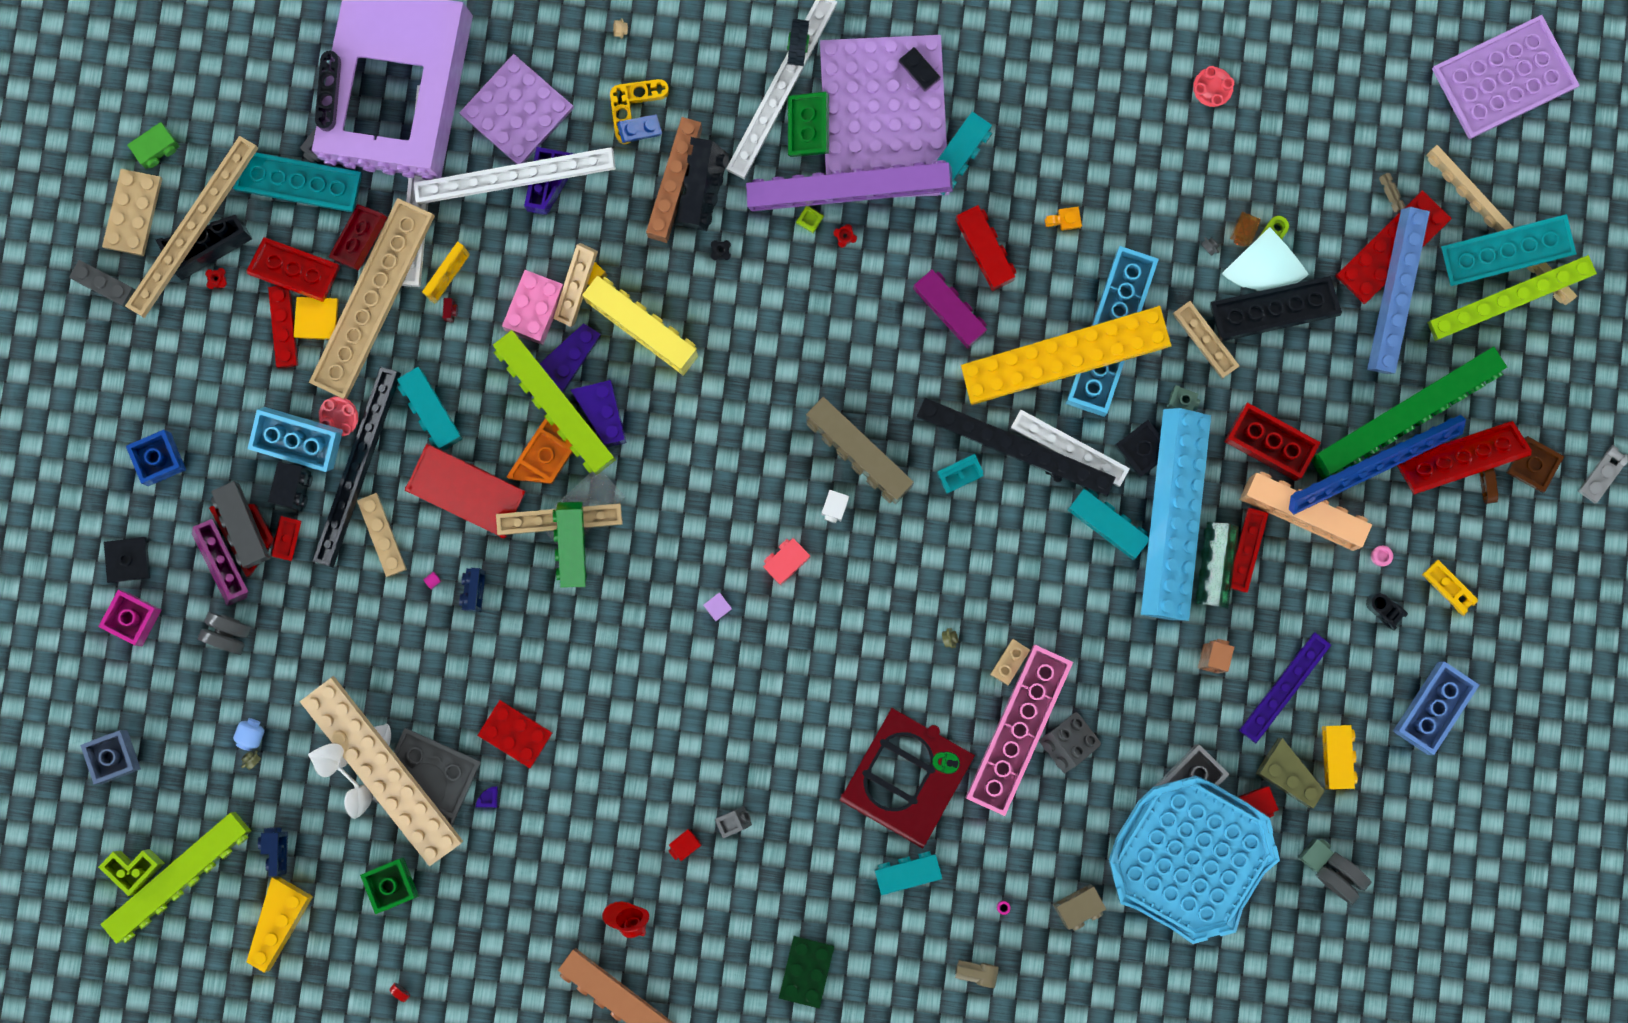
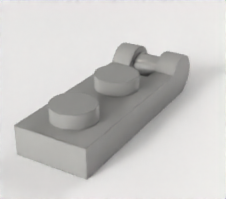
M1612 445L1578 492L1594 504L1598 503L1616 476L1628 463V455L1620 453L1618 448ZM1612 457L1617 460L1615 465L1609 462Z

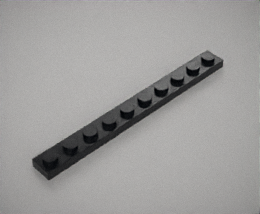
M380 367L313 558L314 562L334 568L398 384L397 379L401 376V373Z
M924 398L917 414L919 419L1108 497L1116 478L927 398Z

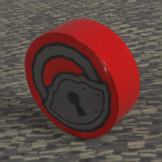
M393 983L389 988L390 993L401 1002H406L410 997L408 991L397 983Z

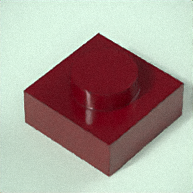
M444 298L442 318L445 322H454V317L458 315V305L455 304L452 298Z

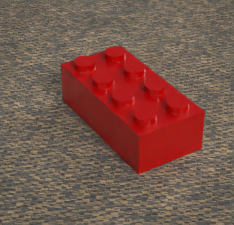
M1248 402L1242 407L1224 440L1230 446L1294 481H1298L1303 477L1321 443Z

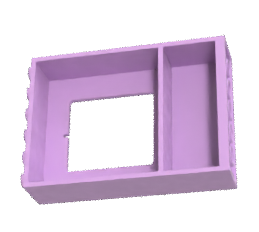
M342 0L332 51L341 59L336 124L330 131H323L316 126L312 152L318 156V159L323 160L326 165L336 166V164H342L343 167L348 169L361 167L368 172L381 170L388 175L401 173L404 177L414 178V176H421L424 180L441 178L473 15L463 2L452 0ZM331 57L329 62L330 71L334 72L331 69V62H335V60ZM362 57L424 67L409 140L377 136L375 140L373 135L344 131L358 58ZM333 76L326 77L325 86L333 84ZM326 96L322 100L323 106H328L332 103L331 96ZM326 116L325 120H321L324 125L330 121Z

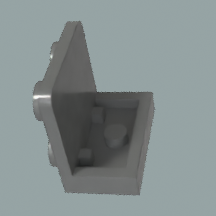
M1077 712L1073 713L1039 740L1044 750L1048 752L1057 767L1064 774L1080 764L1101 745L1100 740Z

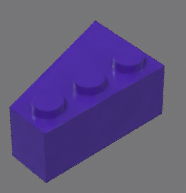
M536 147L534 161L571 155L573 153ZM569 178L528 185L524 204L527 212L548 215Z
M611 380L571 389V392L607 448L627 443Z

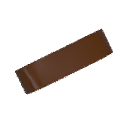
M1492 468L1479 473L1485 504L1498 502L1495 469Z

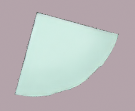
M1270 227L1222 273L1223 276L1242 288L1255 289L1257 292L1296 284L1309 275L1293 252Z

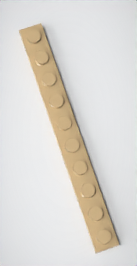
M241 136L238 137L125 307L143 318L146 317L258 150L255 144Z
M1438 145L1426 155L1430 164L1442 172L1443 178L1456 187L1457 193L1470 202L1471 208L1484 217V222L1489 227H1493L1497 232L1514 228ZM1546 262L1527 267L1529 271L1537 276L1553 270ZM1569 286L1553 292L1554 298L1564 305H1567L1577 297Z

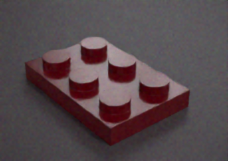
M357 204L329 258L359 271L388 217L380 212Z

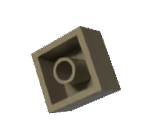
M1090 884L1053 904L1064 926L1074 931L1085 925L1084 921L1088 919L1093 921L1104 915L1103 911L1106 910L1095 887Z

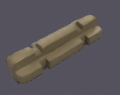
M1383 174L1379 177V180L1385 186L1384 191L1389 202L1393 204L1391 205L1393 211L1399 212L1405 208L1403 200H1400L1401 196L1395 182L1392 183L1393 178L1391 174Z

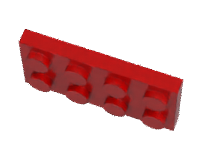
M263 237L246 271L250 276L324 302L340 270V265Z

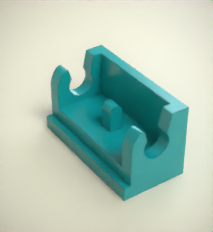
M973 454L939 470L937 476L946 494L983 477L984 472L976 455Z

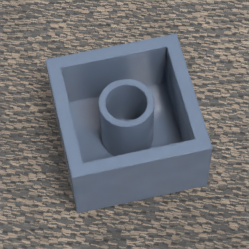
M119 730L80 745L94 785L104 784L141 770L128 730Z

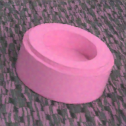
M1378 546L1373 549L1371 560L1379 567L1387 566L1393 560V552L1387 546Z

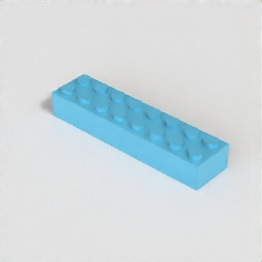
M1119 246L1092 326L1142 311L1159 260L1158 258ZM1125 360L1076 374L1065 404L1105 417L1108 413Z

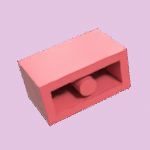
M794 538L790 541L786 539L779 546L781 550L776 555L771 553L764 560L766 564L763 568L780 586L811 558Z

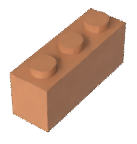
M1222 639L1203 644L1198 669L1217 674L1228 672L1234 647L1229 645V641Z

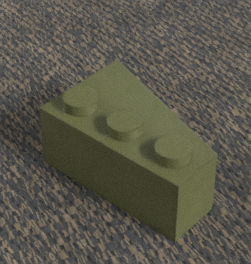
M1277 738L1256 771L1257 775L1308 808L1314 809L1325 791L1283 738Z

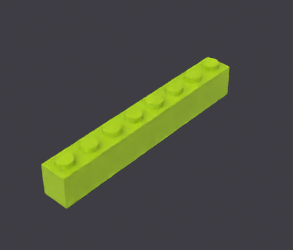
M1589 255L1430 320L1427 324L1434 340L1437 341L1597 273Z
M513 330L493 344L496 349L493 353L500 362L506 361L509 365L506 368L513 378L517 376L521 380L519 386L526 394L530 392L534 398L531 401L538 409L543 408L547 414L544 417L551 426L554 423L560 429L557 433L564 442L567 439L572 444L570 447L571 451L576 457L581 455L585 460L583 466L589 473L594 472L598 475L616 461Z
M230 812L100 925L116 944L123 941L124 943L129 942L135 937L134 932L137 929L145 928L152 922L150 919L155 914L160 915L168 908L167 903L171 900L176 901L184 894L183 890L187 886H194L200 880L199 876L203 872L208 873L216 867L215 862L218 859H225L232 853V847L236 844L239 846L249 838L247 834L251 832L250 828L236 812Z

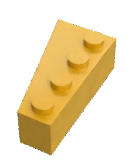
M279 876L271 877L246 962L264 973L271 970L313 896Z

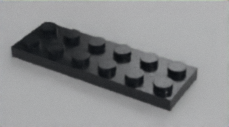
M1331 276L1210 303L1221 342L1338 317L1342 314Z

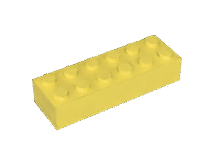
M596 276L582 294L586 303L684 376L698 358L696 345L687 338L685 340L681 339L678 335L679 332L673 327H665L662 323L663 320L654 313L652 316L649 315L646 311L647 308L638 301L633 303L630 295L624 290L620 289L617 291L613 286L614 283L608 278L603 277L601 279L599 276Z

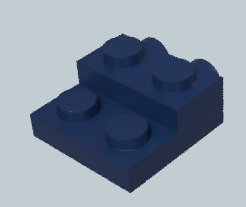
M471 567V569L466 568V573L462 574L464 593H461L459 598V606H462V610L482 612L486 571Z
M282 827L264 828V832L258 838V849L261 850V854H269V858L266 859V871H269L268 876L287 874L288 831H282Z

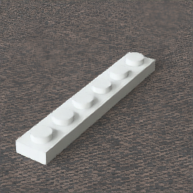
M1020 410L1010 428L1045 448L1115 476L1113 484L1118 487L1121 486L1130 469L1023 410Z

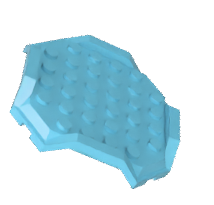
M1192 776L1152 787L1135 805L1118 833L1109 857L1120 904L1144 913L1169 927L1192 944L1206 941L1208 938L1217 935L1225 936L1236 933L1242 910L1264 874L1280 861L1273 838L1270 818L1246 801L1199 776Z

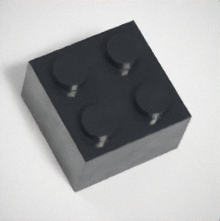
M278 462L268 502L278 507L302 512V508L306 507L308 496L306 495L307 488H310L313 480L311 471L301 466Z

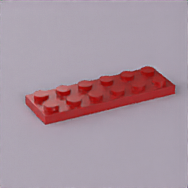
M1423 190L1405 207L1430 211L1422 248L1452 219ZM1400 213L1336 275L1364 305L1386 283Z
M1510 421L1436 446L1397 465L1412 493L1417 494L1531 455L1532 450L1515 423Z

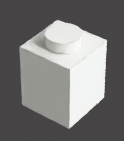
M829 490L822 510V515L825 516L824 520L836 523L837 520L842 521L849 496Z

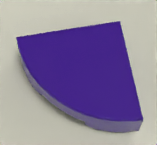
M498 786L486 789L477 799L476 807L497 808Z

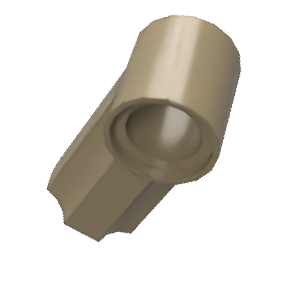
M958 960L955 978L975 982L980 986L995 988L999 967L986 963L976 964Z

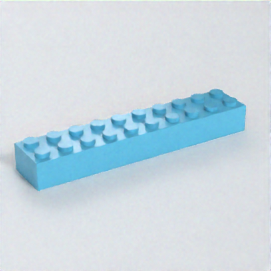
M1182 408L1163 409L1141 615L1168 620L1189 621L1211 415Z

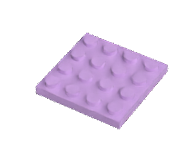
M513 54L459 114L514 163L521 164L525 163L536 151V147H539L574 109V106Z

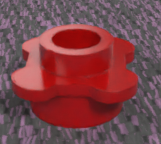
M846 224L840 229H835L833 235L839 241L838 246L844 248L846 244L855 243L857 240V236L853 234L850 224Z
M223 268L213 271L208 269L205 272L208 280L206 286L209 289L214 287L224 288L227 285L226 271Z

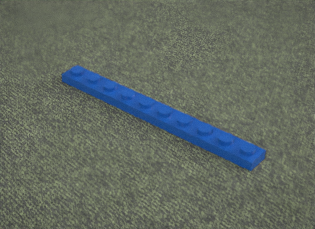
M1462 415L1450 418L1446 422L1433 426L1421 434H1416L1404 442H1399L1394 447L1383 450L1371 458H1366L1362 462L1349 466L1335 475H1330L1318 483H1313L1308 488L1296 491L1290 497L1289 510L1295 515L1463 434L1466 419Z

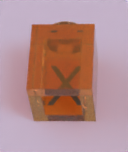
M1241 212L1230 239L1234 240V243L1239 246H1249L1254 239L1261 219Z

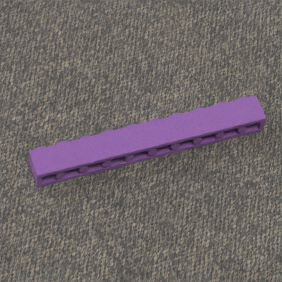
M937 160L933 164L925 165L923 162H918L908 167L898 164L888 169L878 166L868 171L853 169L849 173L833 171L829 175L813 173L810 177L793 175L790 179H784V177H773L770 181L754 179L751 183H746L747 207L751 211L953 192L952 167L949 162Z

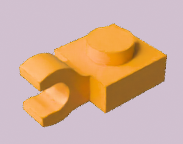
M1079 206L1059 209L1057 211L1058 215L1046 216V219H1044L1046 227L1060 225L1061 231L1082 227Z

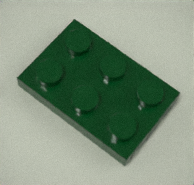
M793 936L779 999L820 1009L834 945Z

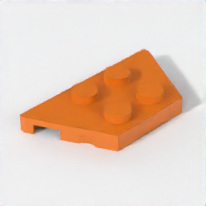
M545 418L510 470L507 478L509 480L553 484L573 453L570 449L572 444L568 439L564 442L557 433L560 430L554 423L551 426Z

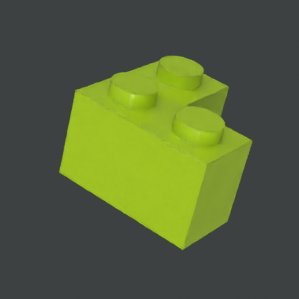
M151 849L142 850L133 861L120 850L113 851L98 868L122 891L131 896L139 892L165 863Z

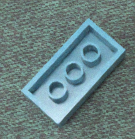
M263 407L256 411L248 449L328 472L334 469L343 430Z

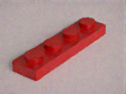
M280 286L268 287L276 367L298 366L291 290Z
M1247 508L1226 588L1248 593L1269 513Z

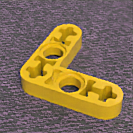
M656 79L619 84L611 89L610 98L614 130L619 143H622L617 123L632 119L630 104L665 99L669 94V88L664 80ZM658 85L665 88L661 94H658L657 91H651L652 95L649 96L647 86H650L651 90H656ZM636 88H644L645 94L642 97H636L634 95ZM619 90L622 92V94H625L622 95L623 104L620 105L617 96H614L617 95V91ZM623 109L628 112L625 119H618L616 117L619 110Z

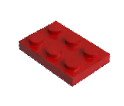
M499 700L477 736L528 768H532L553 732Z

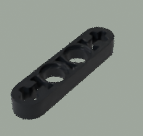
M326 51L320 58L315 123L323 131L332 130L336 124L341 59L334 51ZM331 57L335 60V62H331V69L334 72L330 71V65L327 63V60L329 61ZM328 76H333V84L330 86H325V78ZM331 96L332 103L328 106H323V98ZM326 116L330 121L324 125L321 120H325Z

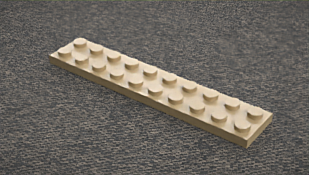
M397 198L309 383L340 398H348L435 217L434 214Z
M334 676L300 701L329 740L342 746L344 750L343 758L429 867L463 842L462 838Z

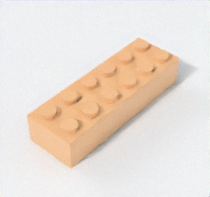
M1265 472L1255 473L1249 477L1239 500L1349 550L1354 551L1363 547L1372 527V524L1367 522V518L1360 515L1354 517L1348 514L1349 511L1343 507L1337 506L1334 508L1330 506L1327 500L1293 515L1289 510L1290 497L1297 490L1290 488L1291 485L1282 480H1279V482L1272 480V476Z

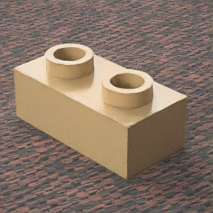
M1012 639L990 675L1008 686L1030 652V649Z

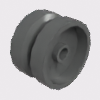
M207 612L204 622L206 625L215 628V631L205 628L201 629L197 640L241 655L245 645L242 641L235 639L234 635L247 638L252 627L240 623L239 620L229 616Z
M1334 852L1328 860L1333 870L1328 867H1322L1317 872L1316 877L1344 901L1354 905L1359 899V894L1354 887L1365 891L1372 882L1355 864Z

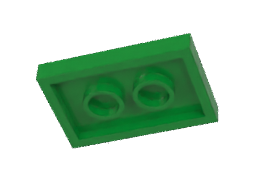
M827 92L788 96V156L799 157L829 154V94Z

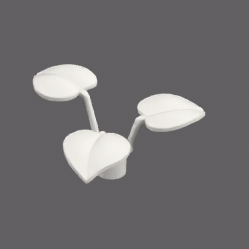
M388 724L375 726L374 728L389 746L391 741L390 726ZM331 743L309 753L308 756L318 775L329 777L338 770L354 785L355 789H351L346 793L344 805L351 818L356 819L360 817L370 806L373 794L365 784L359 786L343 769L348 763L343 758L344 750L342 746L337 743Z

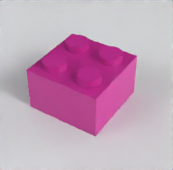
M117 590L98 627L135 646L142 647L162 609L126 591Z

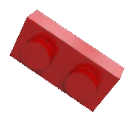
M280 516L271 557L292 561L302 521Z

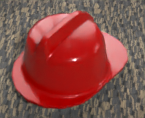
M620 901L609 904L602 913V919L608 926L619 930L624 937L635 938L639 935L645 936L649 912L644 908Z

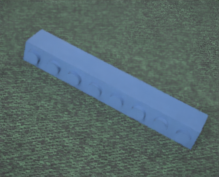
M1414 207L1401 209L1367 370L1383 374L1396 373L1430 211Z

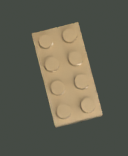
M125 169L120 170L102 245L104 249L139 256L145 255L162 183L160 176Z

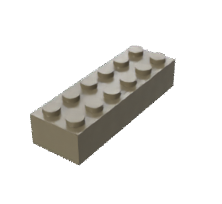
M822 397L806 414V425L814 433L818 431L822 436L821 439L829 447L833 445L841 459L844 461L848 459L852 463L851 468L857 474L861 475L863 473L867 477L866 482L873 489L878 487L882 491L881 496L888 503L893 502L897 504L913 487L914 482L827 399Z

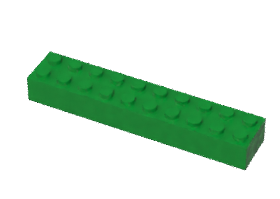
M1493 346L1317 453L1311 460L1320 477L1324 479L1345 470L1343 468L1345 466L1347 468L1358 464L1363 460L1361 456L1367 458L1380 450L1379 445L1383 448L1397 440V434L1399 437L1407 434L1416 428L1414 424L1418 427L1433 418L1432 413L1434 416L1451 407L1449 403L1451 405L1456 404L1468 397V394L1476 392L1486 386V384L1504 375L1502 370L1507 368L1505 362Z

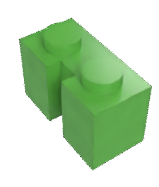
M162 122L127 144L145 169L157 166L160 162L159 158L164 155L166 157L173 155L176 149L180 147Z

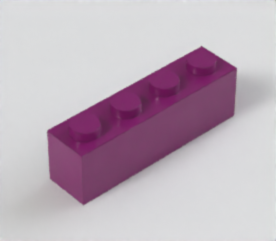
M931 269L914 284L913 290L968 349L986 333L987 324L981 317L978 316L976 318L972 313V307L966 301L963 303L958 298L959 293L952 286L949 288L945 284V278L940 272L937 271L935 273Z
M213 519L194 526L192 536L226 605L230 606L246 599L248 590Z

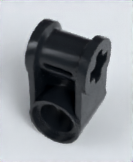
M1373 594L1366 600V606L1369 611L1376 615L1391 630L1395 631L1396 625L1400 620L1408 615L1401 606L1393 602L1385 594ZM1377 597L1382 601V606L1379 609L1374 604Z

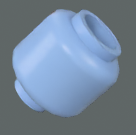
M248 718V721H241L238 724L233 739L237 747L252 751V749L259 747L265 731L260 726L258 720Z

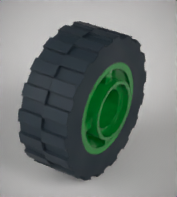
M793 19L792 29L788 37L787 50L789 52L787 64L804 66L805 53L808 52L810 36L808 34L809 21Z

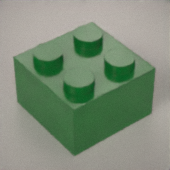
M404 858L397 859L360 875L375 914L419 897Z

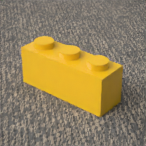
M1351 725L1322 726L1325 789H1355L1358 777L1357 772L1354 771V763H1356V751L1353 750L1352 742H1355L1354 729H1352Z

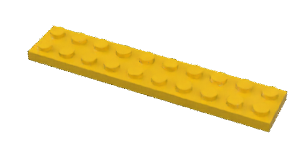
M1157 306L962 364L961 368L970 403L974 405L1172 347L1161 307Z

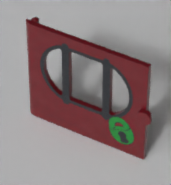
M891 708L844 793L841 794L839 801L923 849L975 755L939 735L940 729L938 726L931 725L927 728ZM896 736L916 738L927 748L931 764L928 765L893 745L889 740ZM884 747L926 770L927 773L914 796L907 794L871 773V769ZM867 779L908 801V804L900 808H888L880 805L870 795L867 788Z

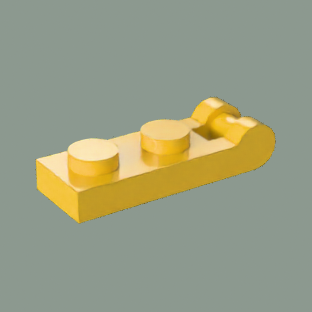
M1436 560L1422 574L1462 616L1468 612V608L1471 605L1474 606L1478 602V599L1439 560ZM1463 595L1465 600L1461 603L1458 599Z

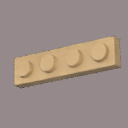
M581 243L576 245L553 319L570 327L575 325L583 300L582 294L586 291L598 251Z
M1191 301L1173 313L1174 317L1221 379L1239 367V364Z
M375 493L357 500L386 577L407 570L378 494Z

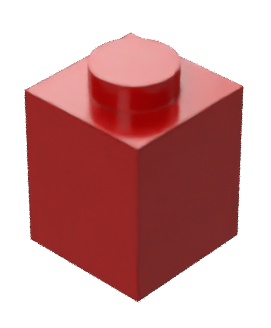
M687 829L669 844L671 849L668 851L675 860L679 858L680 861H683L702 844L693 832Z

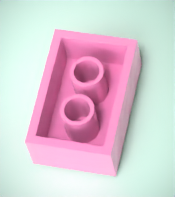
M524 270L502 324L503 329L507 332L513 330L516 335L543 345L553 322L564 285Z

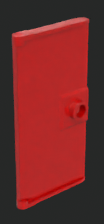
M428 443L423 449L407 486H405L406 492L496 535V514L517 512L526 493L525 490ZM498 535L503 539L507 537V535Z

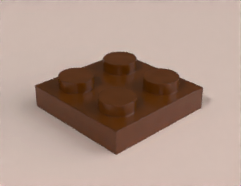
M1527 436L1525 440L1532 450L1531 455L1511 462L1506 473L1544 493L1564 456Z

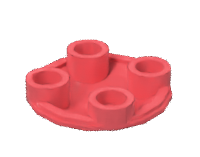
M1209 66L1202 70L1196 76L1193 83L1196 98L1202 104L1209 107H1218L1225 104L1233 93V78L1225 70L1218 67Z
M334 396L326 399L321 405L319 421L322 424L342 429V436H346L356 428L358 412L350 400Z

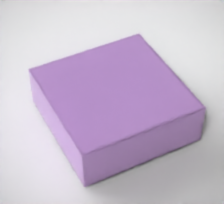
M720 592L703 605L715 621H718L732 610Z

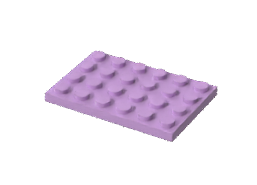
M1542 15L1432 68L1469 140L1580 86Z

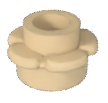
M621 18L620 20H614L613 34L614 37L622 39L624 35H627L628 25Z

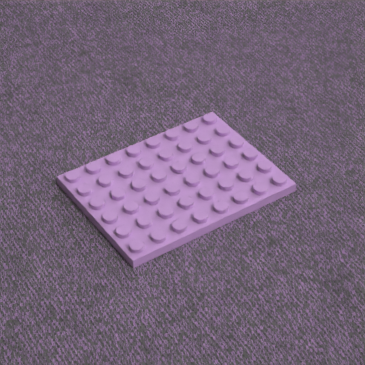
M941 35L820 40L822 92L829 94V154H825L826 175L832 174L833 171L849 173L853 169L868 171L878 166L888 169L898 164L908 167L918 162H923L927 165L937 161L947 147ZM913 47L918 50L941 77L926 92L923 91L899 63V59ZM933 193V194H923V195H913V196H903V197L938 196V195H942V194H941V193Z

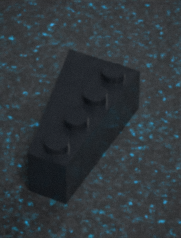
M691 137L690 145H693L692 155H688L687 158L690 169L689 175L684 177L683 184L686 194L681 196L678 222L686 228L707 231L712 222V213L718 201L717 195L723 183V174L729 162V154L713 140Z
M236 215L210 222L175 272V275L184 280L252 240L244 223ZM171 237L155 239L161 251Z

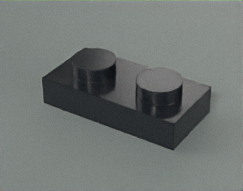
M915 47L899 59L902 67L924 92L941 78Z

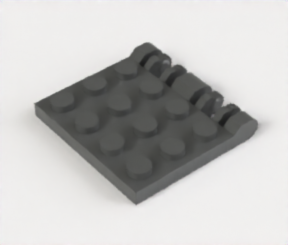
M404 728L394 753L453 827L481 761ZM373 796L372 801H374V802L380 804V803L377 801V799Z

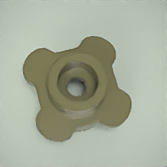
M947 628L946 631L942 632L943 643L946 648H956V643H958L957 633L952 628Z
M257 749L253 752L248 751L242 757L241 768L246 767L250 770L260 761L261 758L257 754Z

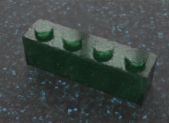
M1207 522L1204 530V548L1201 551L1202 564L1198 574L1199 587L1196 591V604L1205 607L1228 609L1238 526L1230 523Z

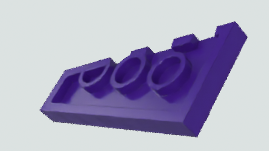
M584 323L540 363L541 367L562 393H564L601 337L600 333Z

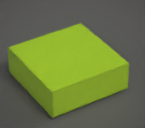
M806 206L797 219L796 224L814 234L824 215L810 206Z

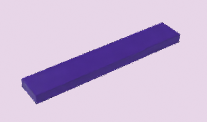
M1313 632L1238 731L1256 744L1331 647V644L1316 632Z

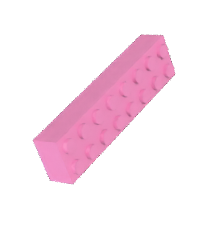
M1037 645L1032 646L967 792L966 799L1003 816L1006 815L1071 669L1072 661Z

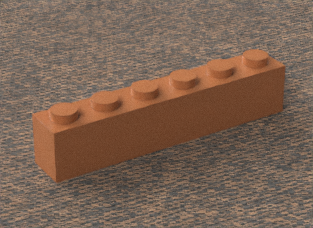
M681 117L646 234L648 238L668 243L685 188L683 184L684 177L689 175L690 164L687 163L688 155H692L693 150L690 140L691 137L700 138L702 132L701 122Z
M576 948L572 950L558 969L563 980L568 983L571 981L578 986L576 989L585 996L591 995L596 1005L602 1009L604 1007L612 1011L610 1015L618 1021L623 1020L626 1023H674Z

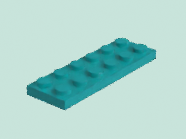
M255 153L234 184L233 189L239 192L353 213L362 173Z
M1567 214L1441 246L1450 286L1577 254Z

